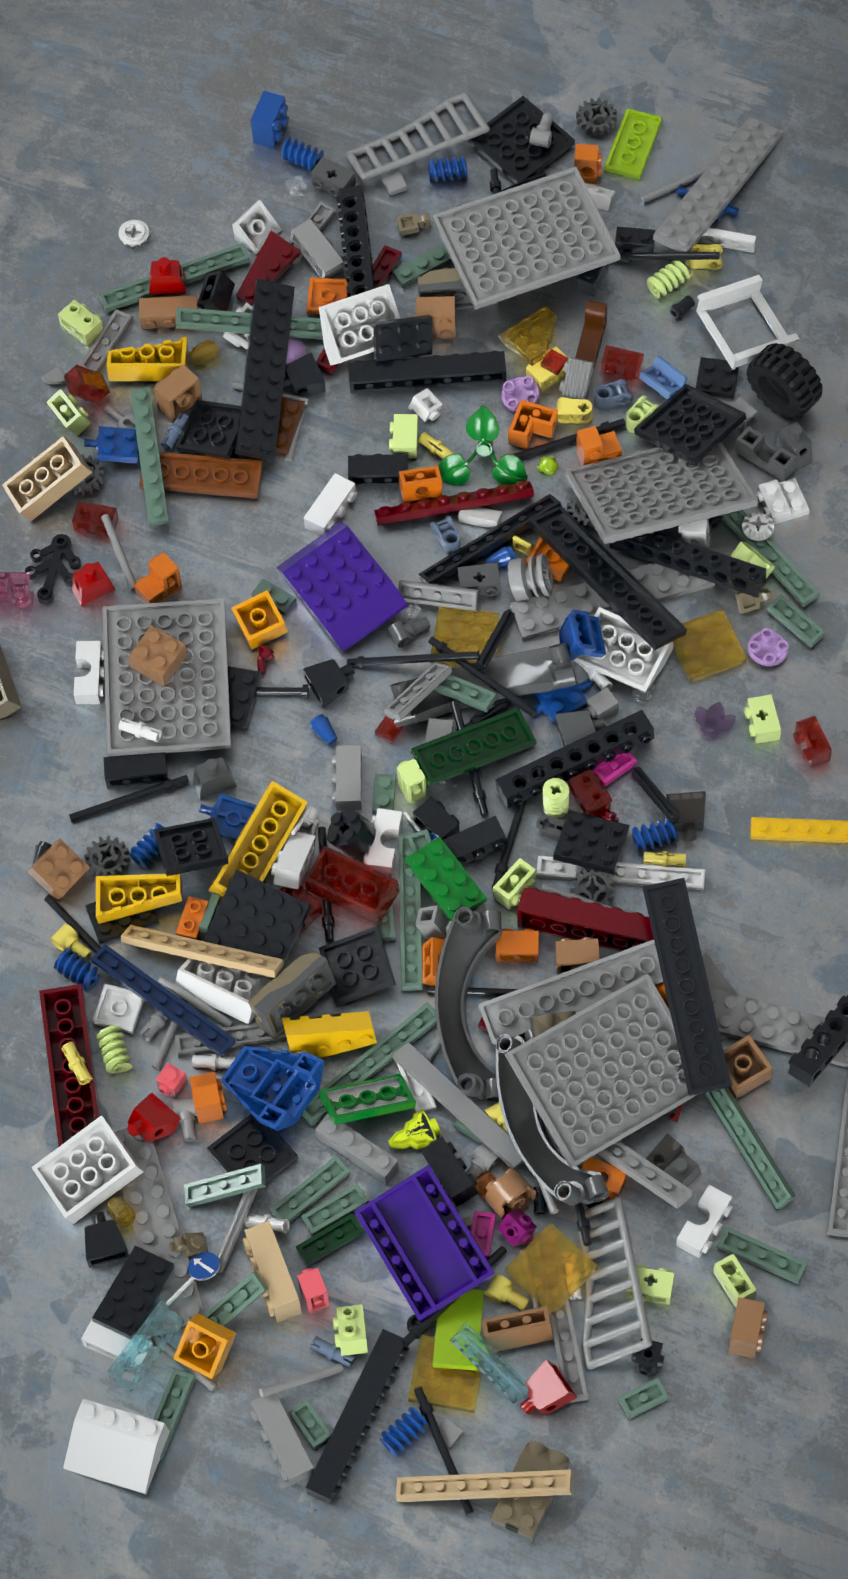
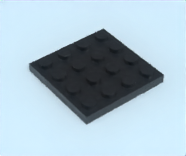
M521 96L487 123L490 128L489 132L469 139L468 143L516 184L538 174L575 145V139L552 121L550 127L552 139L549 148L529 144L532 128H536L540 124L544 113L526 97Z
M685 384L634 428V432L640 438L695 465L746 420V413Z
M236 869L203 941L283 959L285 965L312 905ZM261 975L269 980L274 979L273 977H266L264 975Z

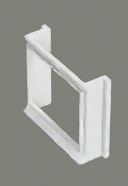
M760 275L700 294L697 297L699 303L696 312L732 370L738 366L750 363L767 345L782 343L786 347H792L794 350L796 342L800 340L796 333L787 335L760 292L763 282ZM751 297L777 337V340L733 355L707 312Z

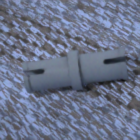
M179 413L173 425H170L167 429L168 433L161 442V446L164 449L172 450L188 419L186 414L183 413L182 416V413Z
M318 1336L314 1337L310 1349L327 1356V1359L330 1361L333 1359L348 1366V1368L352 1366L353 1360L356 1357L355 1354L341 1356V1349L336 1347L335 1343L331 1344Z

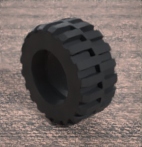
M773 343L767 345L748 364L747 380L751 384V389L755 391L758 399H761L766 407L772 409L774 413L780 414L783 418L798 419L804 416L820 400L823 391L822 383H820L821 379L816 374L815 368L809 364L810 362L802 357V354L794 351L790 346L786 347L785 344Z

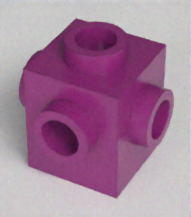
M520 1208L507 1213L497 1227L504 1235L506 1241L514 1247L530 1242L534 1237L532 1233L537 1228L532 1219L527 1214H524Z

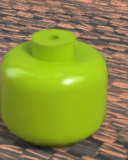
M550 455L548 457L543 456L537 465V469L550 476L555 474L559 464L555 461V457Z

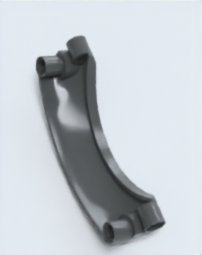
M567 643L495 657L491 659L487 668L481 670L516 696L548 692L577 685ZM463 667L451 668V675L496 693V700L505 698ZM417 678L391 684L389 687L393 701ZM432 691L401 721L394 719L395 726L397 728L450 713L452 712L450 703L457 700ZM458 701L460 709L471 707Z
M461 907L456 910L448 929L437 969L435 986L437 1029L444 1057L458 1089L467 1097H476L479 1100L494 1102L499 1101L496 1071L484 1061L472 1041L467 1024L466 1000L468 988L476 967L487 951L502 935L501 912L487 910L482 912L481 915L478 911H471L468 907ZM470 915V919L467 922L462 923V919L465 916ZM468 1081H472V1087L466 1090L464 1088L465 1084Z
M532 1030L526 1031L525 1039L519 1035L514 1038L508 1034L500 1035L495 1044L497 1090L508 1134L520 1157L536 1179L556 1199L568 1205H576L580 1202L588 1205L606 1199L610 1193L602 1174L576 1166L570 1168L565 1158L554 1147L545 1130L542 1118L504 1055L532 1039Z

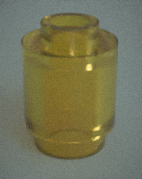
M207 339L192 348L189 355L196 366L203 365L218 356L217 351H219V348L214 340L210 341Z
M114 1197L108 1201L106 1206L107 1213L115 1220L118 1226L127 1227L135 1220L136 1213L134 1209L123 1198Z

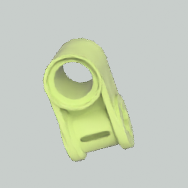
M642 395L627 411L626 429L631 433H635L634 428L659 408L660 405L653 404L647 400L645 395Z

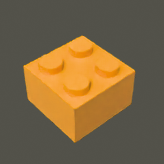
M268 590L231 607L234 618L251 650L288 633L285 622Z
M197 1313L188 1320L173 1359L213 1379L222 1371L237 1333Z

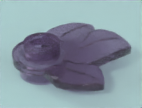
M720 702L712 705L708 710L698 706L694 714L695 720L700 725L701 734L707 738H714L720 732L730 730L736 721V716L725 715L724 708ZM712 727L714 730H707V728Z

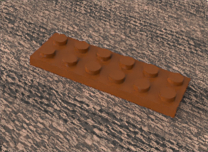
M159 452L164 491L258 499L263 461ZM142 473L139 484L140 489H144Z

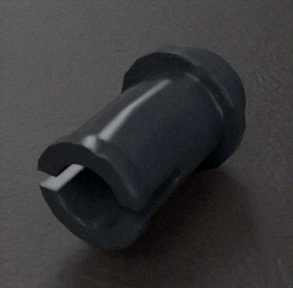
M688 295L679 303L673 304L670 309L672 316L675 318L683 317L684 313L695 305L693 298Z
M540 1186L533 1187L536 1191L533 1212L535 1215H546L548 1213L547 1203Z

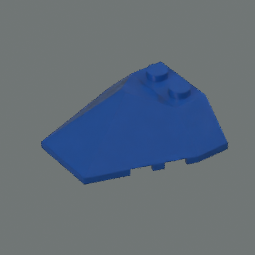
M244 1046L220 1081L259 1123L279 1131L295 1125L319 1091L324 1060L307 1052L290 1053L288 1050H281L279 1052L270 1051L269 1048Z

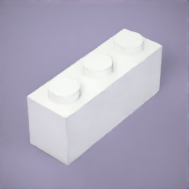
M335 473L304 516L305 528L321 536L335 526L337 520L345 515L349 503H353L357 496L355 483Z
M296 832L295 835L290 833L289 838H287L283 845V851L280 850L278 853L277 863H274L271 875H274L275 885L299 889L315 852V835Z
M92 1319L81 1338L85 1347L143 1373L155 1350L151 1342L152 1340L145 1335H134L132 1340L93 1322Z

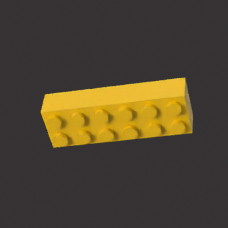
M271 781L229 852V864L221 866L208 891L219 894L222 899L236 869L263 881L308 802Z

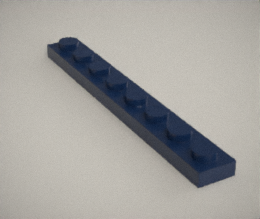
M106 944L91 958L93 964L221 1058L236 1043L235 1038Z

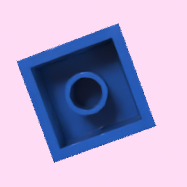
M263 91L250 120L253 143L275 148L277 142L281 141L282 130L284 127H287L289 122V116H287L288 105H286L285 96Z

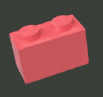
M308 1268L303 1270L300 1275H297L299 1289L309 1313L330 1306L328 1293L318 1268Z

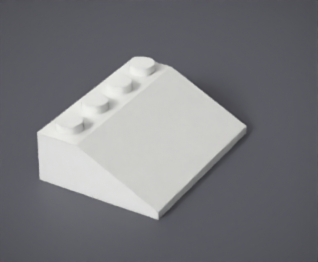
M389 284L319 307L324 348L330 366L374 352L373 322L400 319Z
M599 607L594 616L599 618L606 655L601 658L581 655L573 661L646 693L674 648L673 642L654 650L620 616Z
M187 959L178 969L175 984L207 1005L249 1024L256 1014L251 1010L248 1002L255 994H258L271 980L259 974L209 964L195 959Z
M102 1115L31 1167L65 1219L72 1224L76 1223L143 1173V1170Z
M83 1399L74 1420L63 1468L70 1472L147 1494L170 1430L163 1422Z

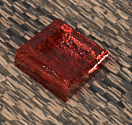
M551 349L541 362V367L558 375L563 369L565 362L568 361V358Z
M385 716L375 730V735L393 744L403 730V726L396 728L394 720Z

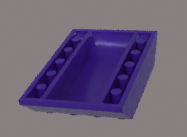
M341 521L276 567L342 653L408 606L391 579L351 529Z
M427 1165L354 1211L419 1322L495 1275L490 1263L430 1165Z

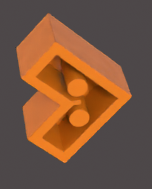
M520 400L508 430V444L527 449L533 433L553 438L558 425V410Z
M596 426L577 431L576 452L582 466L622 456V449L615 431L599 435Z
M164 552L159 556H154L148 563L150 574L140 578L134 584L135 593L144 604L162 603L182 588L179 568Z
M215 1072L190 1077L193 1101L199 1124L224 1119L223 1111H227L220 1081L221 1078L216 1079Z

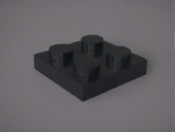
M701 357L696 389L710 396L734 399L739 366L732 370L727 360Z

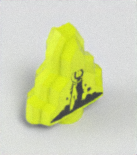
M422 1109L413 1114V1119L405 1122L404 1129L394 1133L388 1140V1144L391 1149L403 1150L412 1147L420 1150L437 1140L436 1136L441 1134L436 1119H429Z

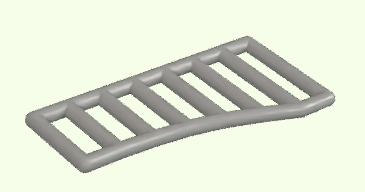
M461 93L446 99L405 127L364 146L348 151L347 157L360 179L365 181L489 132L490 128L469 95ZM464 101L480 127L470 131L455 109L454 104ZM447 109L463 134L452 138L438 114ZM431 119L445 139V141L436 145L423 126L424 123ZM417 129L428 148L417 151L407 134ZM401 138L410 155L400 158L391 142ZM384 146L393 161L382 165L374 149ZM367 153L375 169L365 172L356 156Z
M620 1197L613 1198L584 1211L586 1218H590L615 1208L617 1219L592 1228L589 1232L591 1238L619 1227L621 1239L591 1250L590 1246L583 1245L581 1232H579L584 1261L586 1297L581 1346L585 1366L588 1370L652 1346L623 1201ZM620 1248L624 1249L625 1259L593 1271L592 1259ZM628 1268L630 1279L594 1293V1280ZM632 1288L633 1300L593 1315L594 1302ZM636 1308L638 1320L591 1338L592 1325ZM641 1330L642 1341L593 1359L591 1347L632 1331Z

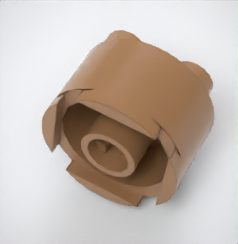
M509 1168L498 1180H492L486 1186L485 1200L502 1220L507 1213L519 1208L525 1212L529 1207L528 1201L530 1199L534 1201L536 1197V1191L513 1168Z

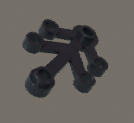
M65 534L56 535L49 546L41 550L33 549L30 552L31 560L35 563L42 561L43 557L54 552L53 557L36 567L28 566L25 569L26 578L30 580L35 579L37 575L48 570L44 585L37 592L39 602L44 605L50 604L54 600L52 586L57 570L63 577L64 584L67 587H72L73 580L70 582L66 580L69 578L73 579V574L69 573L62 563V554L68 559L71 569L77 570L81 567L80 558L75 556L70 549L71 539Z

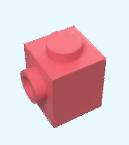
M170 1063L165 1065L156 1078L158 1090L162 1094L171 1096L174 1099H177L188 1083L186 1073Z

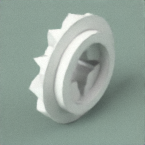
M129 220L119 228L120 241L125 245H131L133 248L134 245L141 246L142 242H147L149 228L143 221ZM134 229H136L137 234L134 238H132L131 234H133Z
M760 511L757 513L750 512L747 517H744L742 523L743 533L749 539L755 541L765 540L774 531L773 518H770L767 513H760ZM757 521L761 524L759 531L756 528Z

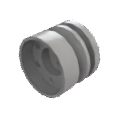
M539 554L537 558L536 556H530L529 563L523 557L509 561V583L516 601L531 599L533 592L538 598H541L543 595H552L553 574L545 554Z

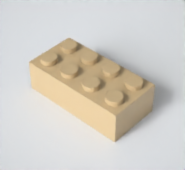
M62 436L2 484L19 513L29 521H32L90 475L92 471L75 445Z
M270 1221L245 1229L246 1237L243 1238V1243L248 1259L250 1258L253 1272H258L269 1288L262 1296L263 1298L265 1297L270 1317L275 1316L278 1323L302 1314L297 1292Z

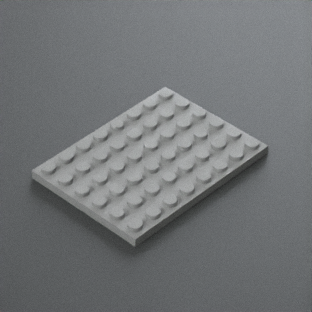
M577 167L432 215V220L475 310L619 261L621 256Z
M722 442L695 465L660 447L565 470L566 478L604 544L758 506V499Z
M224 598L103 606L107 756L231 749ZM150 626L159 629L186 645L187 657L165 687L130 667L129 655ZM124 717L137 723L143 722L146 726L162 730L161 738L158 743L143 737L137 738L135 734L119 730L120 721Z
M648 973L504 1054L570 1168L577 1166L697 1096H689L671 1014Z

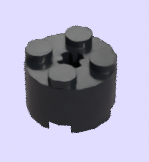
M348 809L340 813L336 812L331 817L326 839L348 857L355 858L364 854L362 851L368 845L372 846L376 829L369 820L357 811Z

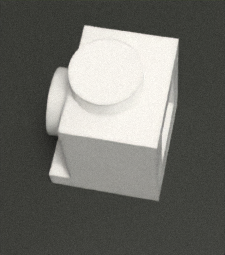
M426 388L413 397L408 408L410 411L413 409L424 422L429 419L434 421L439 417V411L443 404Z

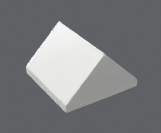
M257 200L232 224L235 241L239 244L243 243L245 248L254 254L261 250L270 231L278 234L282 230L261 200Z

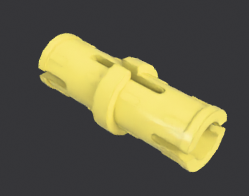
M423 432L418 439V442L431 450L430 452L433 455H438L442 459L455 453L444 446L441 440L437 441L427 432ZM432 444H434V445H436L438 448H440V449L442 450V452L439 451V450H438L437 448H435L434 446H432Z
M644 851L643 865L686 867V854L667 853V851H663V853Z
M74 1042L66 1043L61 1049L68 1059L70 1070H73L80 1085L89 1083L92 1080V1076L86 1068L84 1057L80 1056Z

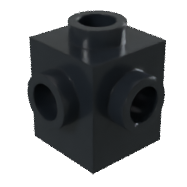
M652 1340L651 1347L632 1354L631 1361H634V1369L638 1370V1373L646 1376L650 1374L656 1375L657 1368L662 1369L665 1356L661 1355L663 1343Z

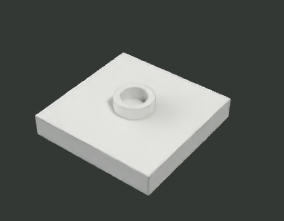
M105 984L92 1019V1024L105 1028L120 1026L122 1028L121 1032L133 1034L144 1000L129 989Z

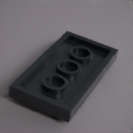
M135 1245L93 1315L92 1321L132 1340L174 1269V1263Z

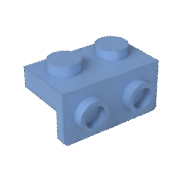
M660 356L655 358L652 366L641 371L639 378L646 385L652 387L666 399H669L683 387L688 379L685 374Z

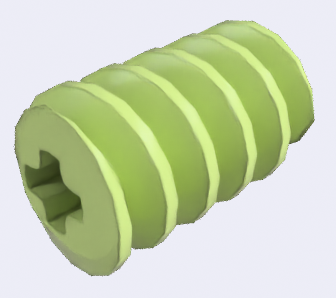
M673 260L671 264H667L665 268L647 279V286L651 293L659 299L660 294L666 296L667 291H673L672 286L677 288L679 286L678 282L683 284L685 282L684 278L689 280L691 275L682 262Z
M552 778L547 780L543 786V811L545 815L560 819L569 810V787L564 780Z
M120 1026L106 1027L96 1036L99 1048L101 1049L103 1063L105 1064V1070L110 1074L124 1073L133 1068L131 1063H127L131 1059L130 1056L126 1055L128 1049L123 1048L126 1042L122 1040L124 1038L123 1033H118L122 1030Z

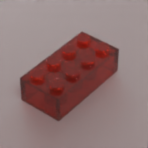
M324 846L304 878L307 891L377 925H380L400 892L398 880Z

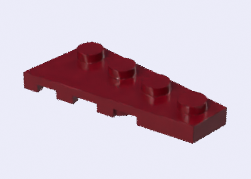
M270 231L236 294L237 299L244 304L248 303L253 306L256 280L262 279L276 282L301 255L300 250L273 231Z

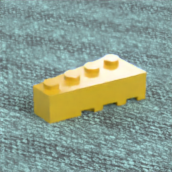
M187 336L181 337L179 341L171 342V339L165 340L163 344L151 345V343L143 344L144 346L141 348H134L132 346L110 350L107 354L108 381L164 380L174 369L179 368L183 364L188 368L189 349Z
M166 874L96 876V919L98 924L183 901L181 874L166 876Z
M369 1011L341 1013L338 1017L325 1014L321 1015V1018L309 1019V1016H300V1020H290L289 1017L282 1018L291 1053H300L301 1051L310 1053L318 1058H323L377 1044Z

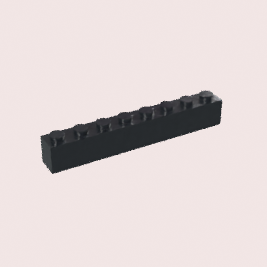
M504 351L472 352L470 354L455 353L452 355H433L430 357L416 356L378 362L375 360L348 362L350 393L506 382Z
M382 1329L305 1487L308 1495L330 1505L334 1499L338 1500L342 1492V1487L340 1486L344 1479H348L352 1471L350 1465L353 1459L357 1460L361 1453L362 1447H360L363 1439L366 1440L372 1428L370 1427L372 1420H376L381 1411L379 1405L382 1399L386 1400L391 1387L388 1386L392 1379L396 1380L400 1371L398 1366L401 1360L405 1361L410 1348L402 1343L403 1337Z

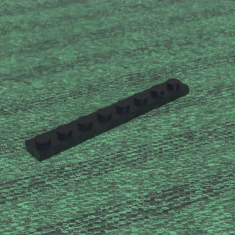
M548 494L419 573L420 580L423 583L439 585L447 578L455 575L458 572L457 567L471 565L513 539L514 535L522 534L531 528L529 526L530 519L560 506L561 502L551 494Z

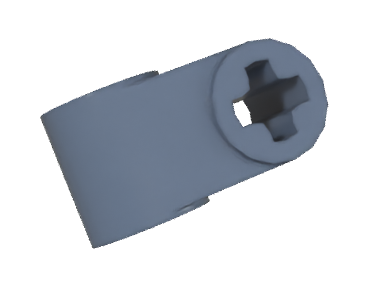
M620 379L598 386L595 390V407L599 410H607L629 404L633 400V395L629 393L627 381Z
M446 516V519L440 522H432L430 524L434 536L446 554L450 555L461 548L460 534L450 516Z

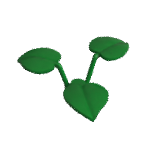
M484 405L466 423L467 434L472 439L478 440L477 447L470 458L464 462L461 454L454 453L446 456L438 465L442 481L451 485H462L468 481L471 471L467 465L470 464L477 454L481 456L491 455L494 464H496L492 469V476L500 484L512 485L519 481H526L528 478L525 466L518 456L505 454L500 457L499 462L496 460L495 451L492 449L493 441L499 434V424L493 413Z

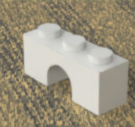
M76 641L75 659L78 669H89L90 672L83 677H74L73 695L75 703L100 704V699L104 696V684H101V680L105 679L104 666H102L104 648H102L101 641Z
M377 808L376 816H372L371 824L376 829V835L372 846H370L369 853H365L364 865H367L368 873L385 876L393 875L396 860L395 849L387 848L382 843L390 838L399 839L403 823L401 811Z
M709 1185L698 1202V1210L704 1213L709 1220L702 1225H696L687 1221L677 1237L676 1246L697 1258H700L702 1253L706 1254L712 1245L710 1241L712 1236H717L723 1226L721 1221L724 1216L728 1218L734 1206L731 1205L732 1197Z

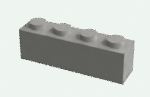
M329 1114L324 1117L315 1129L317 1140L385 1186H387L399 1170L396 1158L344 1123L334 1125Z
M274 1393L250 1401L252 1407L249 1410L254 1423L259 1422L261 1426L259 1433L264 1442H269L271 1448L268 1451L274 1462L278 1460L281 1466L278 1471L283 1481L288 1480L290 1486L310 1477L314 1467L277 1394Z

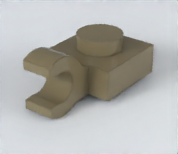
M415 212L396 216L400 236L419 232L418 227L424 229L432 227L429 214L416 217Z
M768 588L762 590L759 598L742 592L735 593L738 609L741 614L760 609V602L773 599L772 593Z
M203 1232L184 1233L181 1237H175V1242L169 1243L171 1252L184 1251L186 1257H193L197 1254L208 1252Z

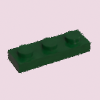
M351 1213L297 1245L296 1250L308 1267L364 1234V1231Z

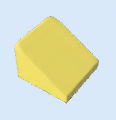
M514 535L513 549L529 556L535 544Z

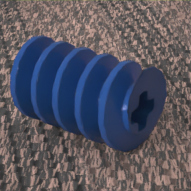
M288 136L282 147V159L289 160L290 163H295L297 166L302 165L304 169L312 171L324 156V151L322 150L317 154V147L311 151L310 144L304 148L305 143L302 141L298 146V139H294L291 143L292 137Z
M463 155L460 156L459 161L456 156H453L452 162H450L448 157H445L444 163L440 157L437 159V163L434 162L433 158H430L428 164L430 183L432 177L435 178L436 182H439V178L442 176L443 181L446 182L447 176L450 177L451 181H454L455 175L461 180L463 174L468 180L467 163Z
M667 818L664 820V824L661 820H658L656 826L650 822L648 828L643 824L640 827V831L637 827L632 829L633 842L637 852L640 846L646 851L648 844L654 849L655 842L662 847L663 840L670 845L671 838L676 843L679 842L675 824L671 823Z
M155 823L153 829L148 830V835H144L142 841L140 840L136 843L137 847L133 846L131 852H129L134 862L144 869L149 868L146 863L147 861L152 864L154 863L152 856L160 857L153 831L165 828L159 823Z
M66 949L55 961L54 969L60 974L63 973L65 978H69L76 985L82 984L83 991H91L100 980V974H96L98 967L94 966L90 970L91 962L83 965L85 962L84 957L77 960L78 953L75 952L71 955L72 949Z
M413 1407L408 1408L409 1415L403 1413L401 1415L402 1420H395L396 1427L389 1425V1433L383 1431L381 1433L382 1438H379L385 1448L396 1457L399 1456L397 1448L405 1451L403 1443L406 1442L411 1445L410 1437L418 1439L416 1431L419 1430L425 1433L423 1425L428 1426L427 1421Z

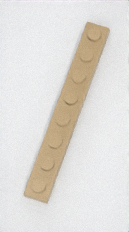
M130 925L121 935V943L195 959L266 977L275 978L284 967L283 959Z
M572 1470L397 1477L395 1499L398 1502L572 1495L574 1473Z

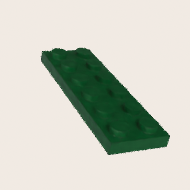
M518 707L413 747L410 753L417 761L425 775L426 783L430 787L536 745L537 741Z

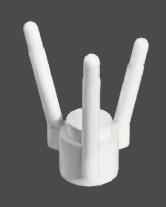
M306 805L291 834L295 835L301 825L304 827H310L311 825L310 835H315L316 827L320 822L316 819L319 815L318 811Z

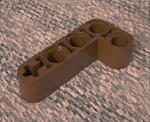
M588 300L585 309V322L575 358L595 362V370L607 323L608 304Z

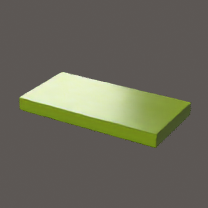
M627 108L605 163L604 171L641 180L663 122V117Z
M471 1289L460 1296L437 1318L433 1367L478 1370L484 1290Z

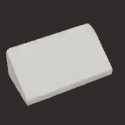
M585 183L596 207L608 211L616 192Z
M475 507L460 510L458 518L460 523L493 529L499 525L502 511Z

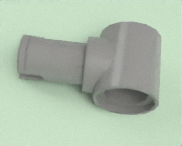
M544 113L540 124L536 128H532L529 144L549 148L552 139L550 127L553 115L551 113Z
M193 1097L172 1101L174 1113L181 1118L179 1123H181L184 1141L195 1140L194 1120L197 1115Z
M481 1144L473 1153L471 1158L473 1160L471 1162L472 1165L466 1174L471 1173L475 1180H477L482 1173L492 1171L500 1158L486 1145Z

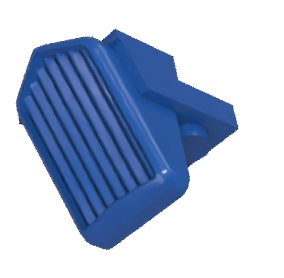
M571 610V613L568 614L559 629L560 643H567L571 661L581 655L600 658L606 655L599 618L589 616L588 611Z

